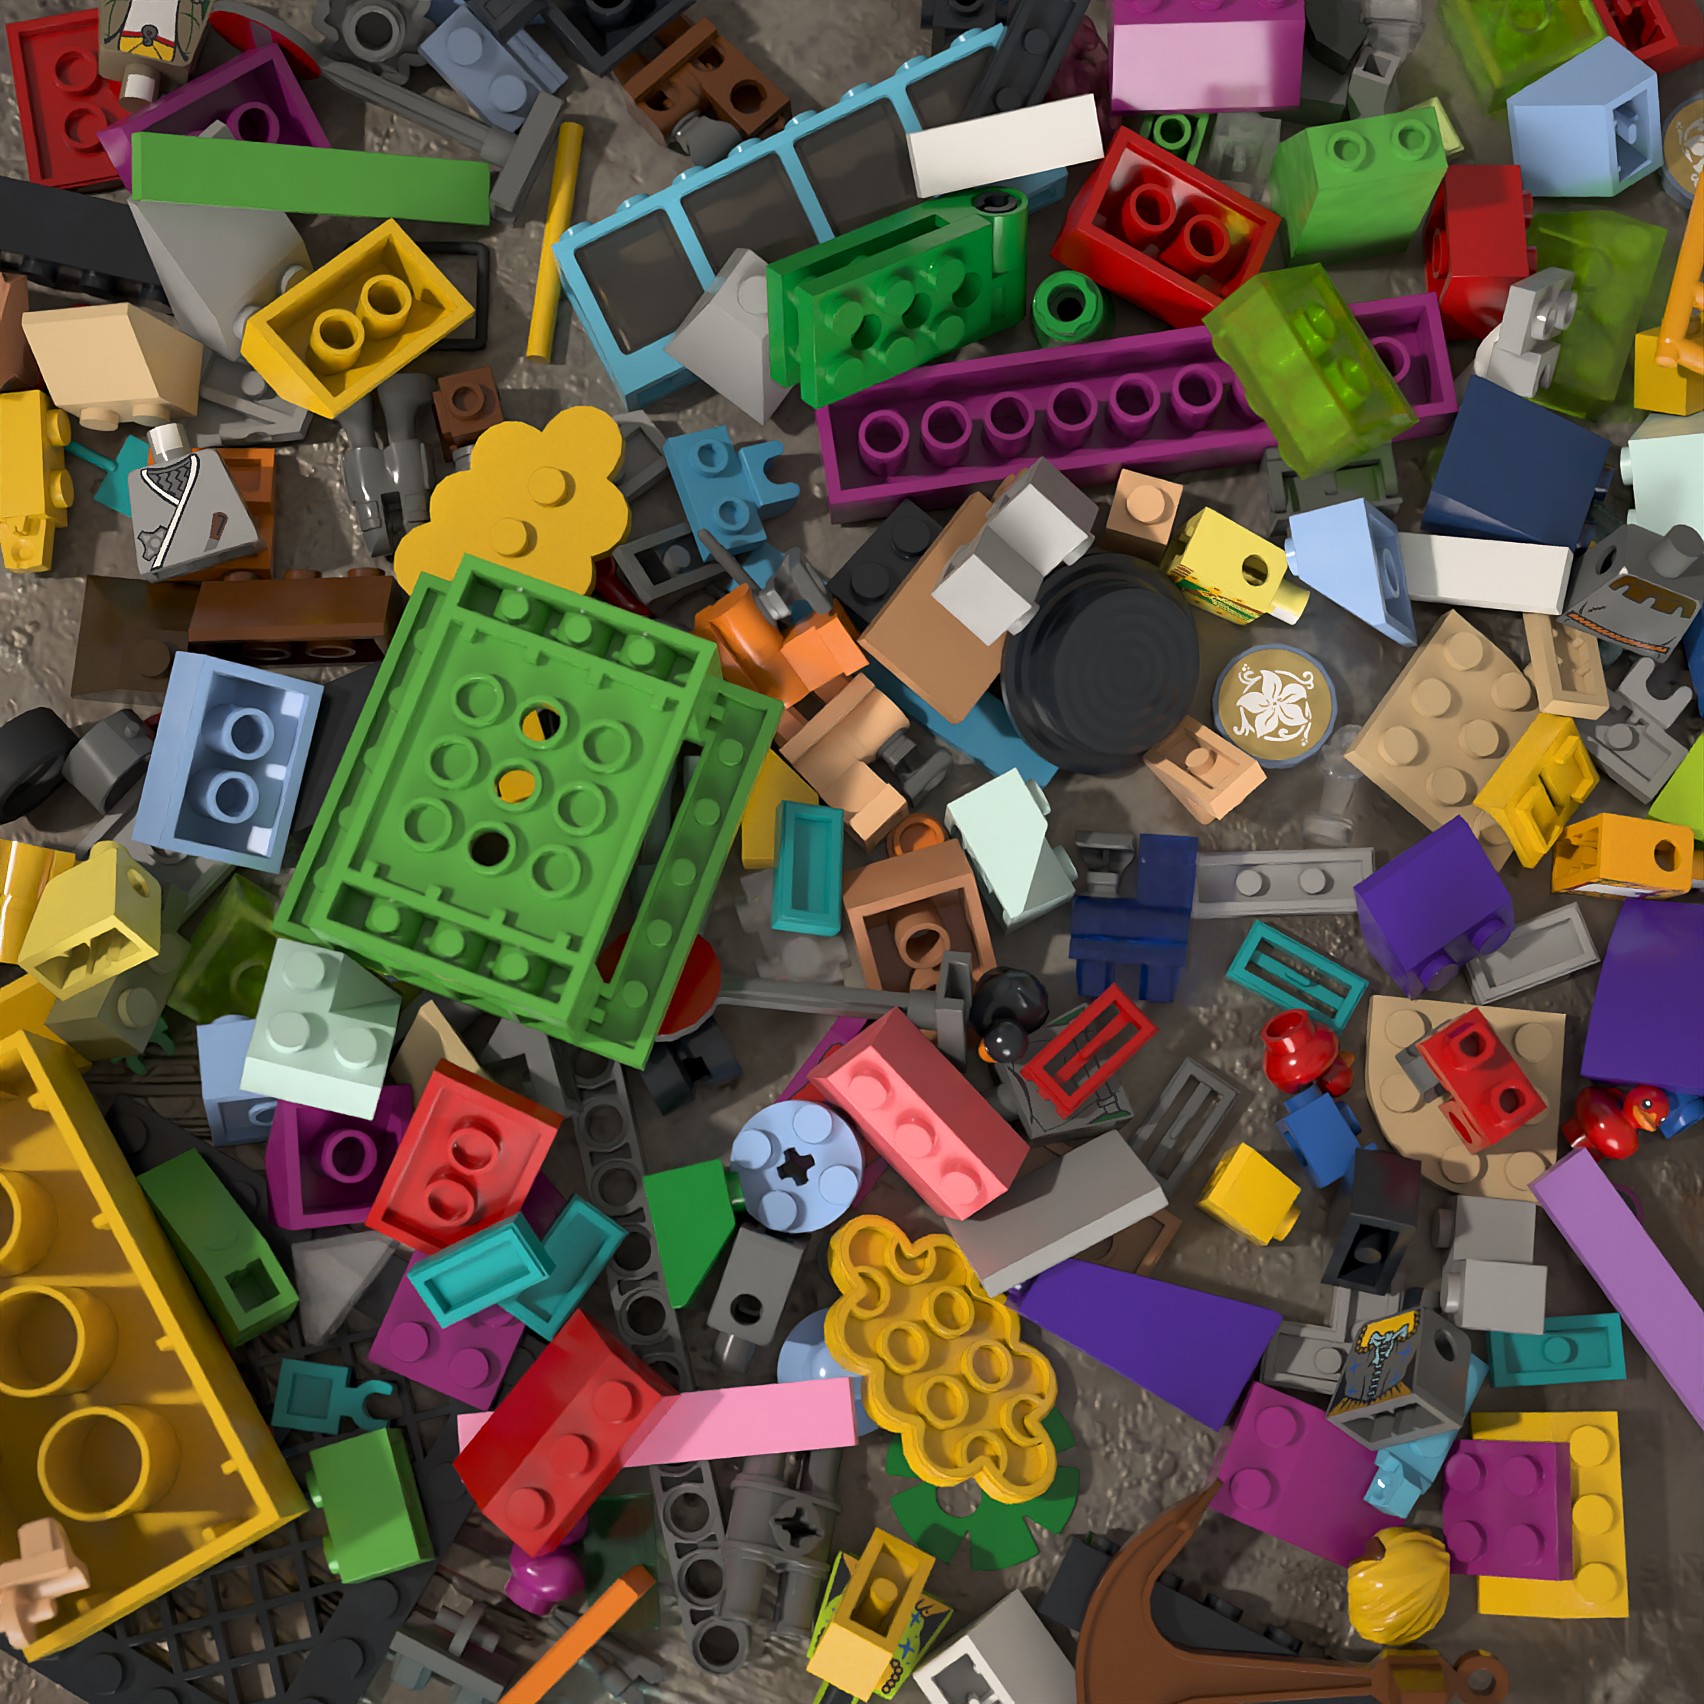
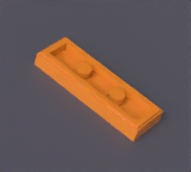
M642 1564L638 1567L634 1565L497 1704H537L657 1580Z

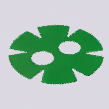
M1054 1405L1040 1423L1048 1432L1055 1446L1056 1454L1073 1447L1076 1442L1066 1420ZM894 1432L887 1453L886 1473L893 1476L921 1479L910 1468L903 1453L902 1434ZM1057 1465L1054 1481L1045 1493L1022 1504H1004L991 1498L982 1489V1499L979 1507L966 1517H952L946 1514L939 1507L936 1500L937 1486L926 1481L892 1496L890 1502L895 1515L906 1533L919 1547L931 1556L944 1563H949L964 1535L969 1530L971 1568L974 1571L999 1570L1022 1563L1038 1553L1033 1538L1022 1519L1023 1516L1028 1517L1053 1534L1061 1532L1076 1502L1080 1483V1470L1075 1467Z

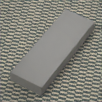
M1374 847L1183 853L1181 865L1184 919L1358 914L1353 887L1376 872Z

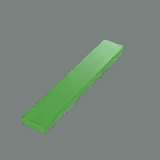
M150 132L132 133V201L389 220L392 217L393 220L465 226L489 225L490 163Z

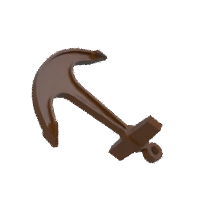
M1219 1477L1214 1478L1206 1486L1165 1508L1132 1535L1113 1556L1089 1598L1081 1622L1076 1648L1075 1684L1077 1704H1247L1372 1695L1382 1704H1448L1456 1693L1465 1704H1501L1508 1694L1510 1685L1508 1672L1499 1658L1489 1651L1480 1649L1467 1651L1452 1665L1438 1649H1429L1425 1643H1408L1400 1646L1381 1644V1653L1369 1663L1199 1649L1172 1641L1158 1628L1151 1614L1150 1595L1157 1577L1191 1538L1213 1497L1223 1486L1224 1482ZM1483 1669L1491 1672L1492 1682L1487 1688L1476 1690L1469 1686V1677L1476 1670Z

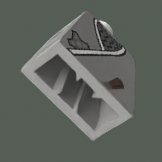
M182 423L162 425L147 432L155 464L128 473L137 564L140 574L151 584H155L268 550L266 542L227 464L215 448H207L192 453L184 424Z

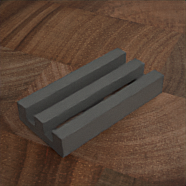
M1188 1056L1183 1060L1128 1142L1130 1148L1137 1155L1189 1076L1191 1075L1200 1081L1144 1165L1161 1186L1167 1200L1171 1199L1241 1093ZM1212 1089L1221 1095V1098L1167 1179H1163L1156 1174L1157 1170Z

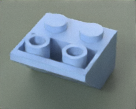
M1610 36L1506 99L1514 165H1520L1522 190H1530L1532 196L1613 197L1663 166L1657 73Z

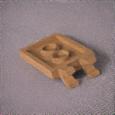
M1027 467L1022 468L1016 476L1013 473L1008 475L990 501L979 491L967 498L856 641L952 725L961 723L999 674L1003 645L1008 630L988 647L930 594L945 563L959 546L963 544L968 545L977 536L979 530L988 521L984 515L996 500L1028 470Z

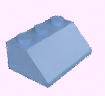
M176 651L131 840L162 849L279 874L324 686L204 654Z

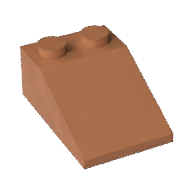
M957 838L842 872L841 903L867 989L910 993L911 989L936 991L944 950L971 953L973 994L980 977L990 969L997 967L974 873ZM966 1027L967 1050L978 1047L982 1039L972 1028ZM919 1029L939 1050L937 1031Z

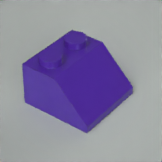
M1460 814L1353 887L1365 948L1411 1001L1427 990L1437 991L1446 986L1456 976L1460 967L1479 954L1488 955L1498 950L1509 939L1511 932L1515 930L1512 898L1470 826Z

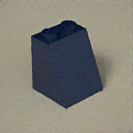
M1472 374L1434 480L1419 529L1439 536L1569 547L1574 554L1573 557L1578 558L1587 552L1596 527V523L1585 520L1591 501L1593 499L1604 502L1616 466L1605 463L1611 441L1483 377Z

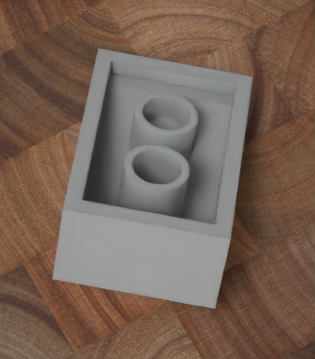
M219 120L213 122L198 136L236 140L227 125ZM132 195L127 199L180 330L233 362L241 355L240 350L247 320L314 273L304 241L285 212L132 201Z

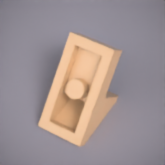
M1187 714L1165 739L1154 745L1142 756L1144 763L1187 810L1205 826L1216 818L1219 820L1223 818L1267 779L1257 760Z

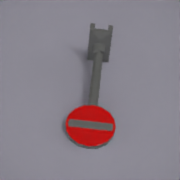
M221 0L214 3L209 13L208 21L213 29L240 52L244 53L250 49L277 42L295 78L304 80L319 79L320 76L327 78L347 93L480 153V159L502 169L489 197L490 218L510 228L514 227L560 130V124L564 123V118L559 116L564 100L541 90L519 134L516 135L495 124L491 128L353 64L334 61L324 56L320 49L306 36L263 10L241 2Z
M631 930L619 935L602 952L596 967L603 982L611 983ZM697 934L655 1042L673 1041L696 1031L714 1013L716 1006L719 1004L876 1020L897 1006L918 1029L937 1031L939 1051L960 1073L966 1074L968 1064L966 1027L972 1028L969 1020V1012L973 1000L971 953L944 950L936 991L911 989L910 993L726 975L722 973L721 963L711 944Z

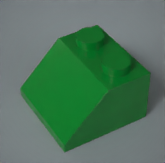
M721 1158L642 1177L671 1309L683 1310L693 1306L740 1230L737 1215L748 1213L739 1172L737 1170L727 1173L726 1165Z

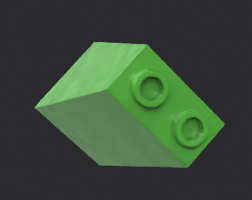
M1435 106L1306 128L1263 153L1262 162L1273 213L1282 217L1277 232L1286 272L1406 252L1448 169Z

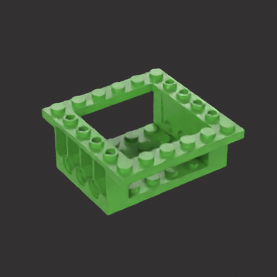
M464 553L452 582L421 571L270 929L275 934L299 943L345 953L356 963L366 968L644 1071L785 711V702L723 680L717 643L490 561ZM541 708L553 710L561 719L559 730L553 737L544 741H535L523 733V723L528 714ZM684 739L704 748L611 983L608 984L603 982L595 965V960ZM522 770L535 778V788L532 795L527 800L517 804L507 803L500 799L497 794V787L501 778L508 772ZM491 832L502 834L509 840L510 845L508 855L504 861L492 867H484L473 861L472 847L480 836Z

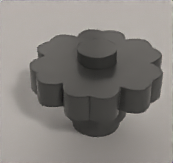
M317 0V7L312 15L313 27L320 34L325 35L319 48L324 56L334 61L353 64L398 86H402L408 81L410 65L423 66L428 63L417 49L438 28L431 18L425 16L430 8L431 0Z

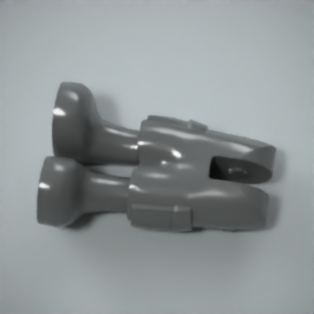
M395 373L377 386L387 423L390 443L384 450L378 448L374 430L373 412L375 405L373 391H370L332 419V421L340 422L350 444L351 450H348L345 456L340 458V466L346 488L345 493L351 506L356 508L362 536L372 558L395 554L393 520H390L391 512L402 510V522L406 534L417 526L431 522L430 498L437 482L434 453L431 444L416 439V415L418 409L429 405L434 400L432 392H436L434 379L427 374Z

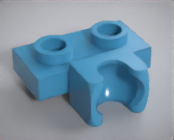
M722 425L668 438L662 447L703 562L716 559L699 540V530L707 529L731 555L759 549L767 540L761 520L787 513L796 505L800 497V488L796 483L775 484L765 476L773 467L774 459L780 457L784 452V445L780 441L773 440L744 447L737 454L733 448L726 426Z

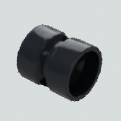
M713 1015L696 1031L673 1041L655 1042L644 1071L638 1069L663 1117L695 1101L696 1089L698 1087L704 1086L713 1091L744 1074Z

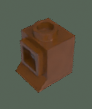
M490 365L438 378L441 390L432 392L435 403L431 407L445 463L453 462L452 453L455 450L476 444L478 438L487 429L505 422L499 402L501 401L500 392Z

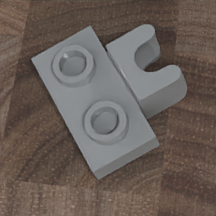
M1550 266L1511 285L1498 341L1494 342L1485 379L1519 396L1528 398L1535 396L1538 387L1545 389L1550 387L1561 344L1552 342L1550 339L1559 335L1561 329L1566 330L1573 319L1578 299L1577 293L1571 291L1575 272Z
M1641 657L1636 661L1612 691L1606 687L1610 708L1597 720L1572 717L1594 765L1644 804H1647L1654 798L1689 752L1688 749L1664 731L1671 726L1693 696L1692 690L1687 686H1683L1665 700L1653 698L1646 688V681L1655 667L1654 661L1649 657Z

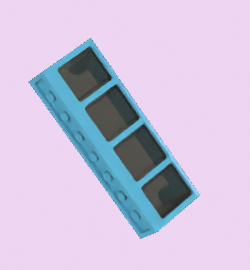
M1002 23L986 31H983L982 28L971 29L957 37L949 49L929 59L926 55L914 57L901 65L895 72V76L874 86L871 83L855 86L841 97L838 104L820 113H817L815 110L803 112L792 118L785 125L783 131L763 141L760 138L746 140L733 148L727 159L708 168L695 166L687 169L673 180L672 186L652 196L646 193L635 195L619 205L615 214L595 224L591 221L576 224L561 235L559 242L551 245L562 288L628 412L638 411L700 380L698 376L663 351V348L737 247L750 249L766 263L770 264L944 195L939 194L926 198L918 197L906 134L959 122L1004 29ZM1064 166L979 185L973 188L979 189L987 186L1015 188L1027 196L1028 215L1064 198L1068 172Z

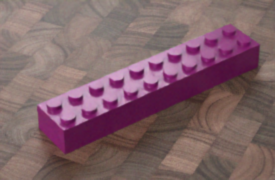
M1435 291L917 367L816 410L813 408L830 521L831 525L888 517L906 497L923 511L962 506L971 494L978 491L990 501L1008 475L1013 473L1016 476L1022 468L1027 467L1029 469L1042 456L1077 488L1118 483L1122 469L1151 477H1159L1259 462L1267 447L1390 431L1392 442L1443 435L1455 419L1459 409Z

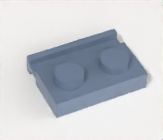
M466 2L417 49L426 61L490 128L495 124L512 133L526 120L541 90L552 95L569 78L523 28L505 45L501 46Z

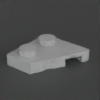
M204 344L197 416L172 418L170 424H184L190 448H230L304 439L315 412L283 400L242 354L233 362Z

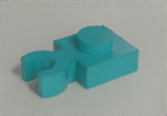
M282 1358L271 1425L339 1435L342 1433L344 1416L352 1417L353 1421L360 1428L373 1432L385 1427L389 1428L390 1420L376 1419L370 1416L366 1409V1403L368 1398L376 1392L395 1394L396 1386L385 1380H371L357 1388L349 1387L352 1367Z

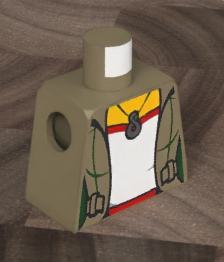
M98 0L99 74L106 79L122 82L119 105L123 109L134 113L156 101L160 90L172 92L191 82L212 29L208 21L209 13L214 3L218 0Z

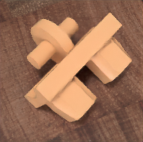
M46 1518L25 1524L19 1529L22 1559L1 1564L0 1556V1632L6 1631L11 1644L17 1649L31 1646L35 1643L37 1634L36 1622L57 1616V1607L53 1597L90 1587L88 1567L72 1554L65 1529L54 1518Z

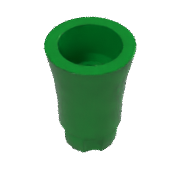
M1060 271L1046 278L1038 287L1031 304L1029 320L1035 340L1043 349L1108 340L1114 330L1116 312L1112 297L1106 288L1095 283L1088 276L1080 272ZM1068 300L1078 302L1082 306V314L1073 321H1062L1058 315L1061 304Z

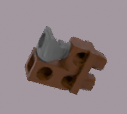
M682 13L653 37L664 51L652 62H649L637 50L611 71L613 79L624 94L628 114L639 125H642L650 137L661 147L666 148L670 143L678 141L683 150L691 157L693 167L704 166L708 168L727 159L731 150L740 143L752 138H760L763 141L783 131L785 125L792 119L791 100L733 44L718 34L717 28L705 16L695 23ZM711 110V113L719 121L711 120L703 115Z

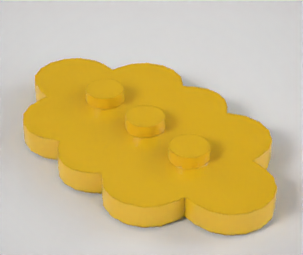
M574 406L561 411L547 424L542 432L520 421H505L491 426L478 438L471 452L470 470L459 471L446 476L436 485L430 498L431 522L413 528L401 539L394 556V572L398 584L411 596L421 571L452 582L464 553L590 598L596 586L595 562L612 556V552L617 547L625 544L631 532L632 513L624 495L612 483L625 461L626 443L617 423L606 412L593 406Z
M861 1215L841 1226L831 1237L827 1250L828 1270L843 1296L837 1299L827 1312L823 1326L824 1338L832 1358L844 1370L863 1376L860 1386L861 1401L867 1415L879 1427L902 1434L903 1453L910 1468L923 1481L937 1487H951L973 1477L991 1498L1004 1504H1022L1045 1493L1054 1481L1057 1458L1055 1446L1040 1422L1055 1405L1058 1393L1057 1378L1049 1359L1037 1347L1021 1341L1020 1315L1004 1305L1008 1297L1004 1293L991 1298L988 1296L954 1239L949 1235L930 1234L911 1243L906 1234L893 1221L879 1215Z

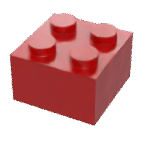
M1448 165V169L1432 199L1422 229L1426 293L1436 291L1445 340H1484L1493 329L1502 323L1511 285L1537 273L1536 247L1527 246L1525 230L1531 224L1533 199L1530 190H1522L1520 165Z

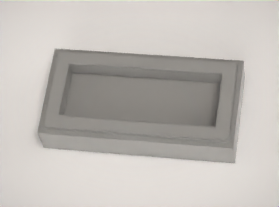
M1574 902L1515 924V930L1511 932L1509 939L1503 946L1491 954H1479L1461 968L1476 1005L1484 1006L1589 967L1601 960L1578 904Z

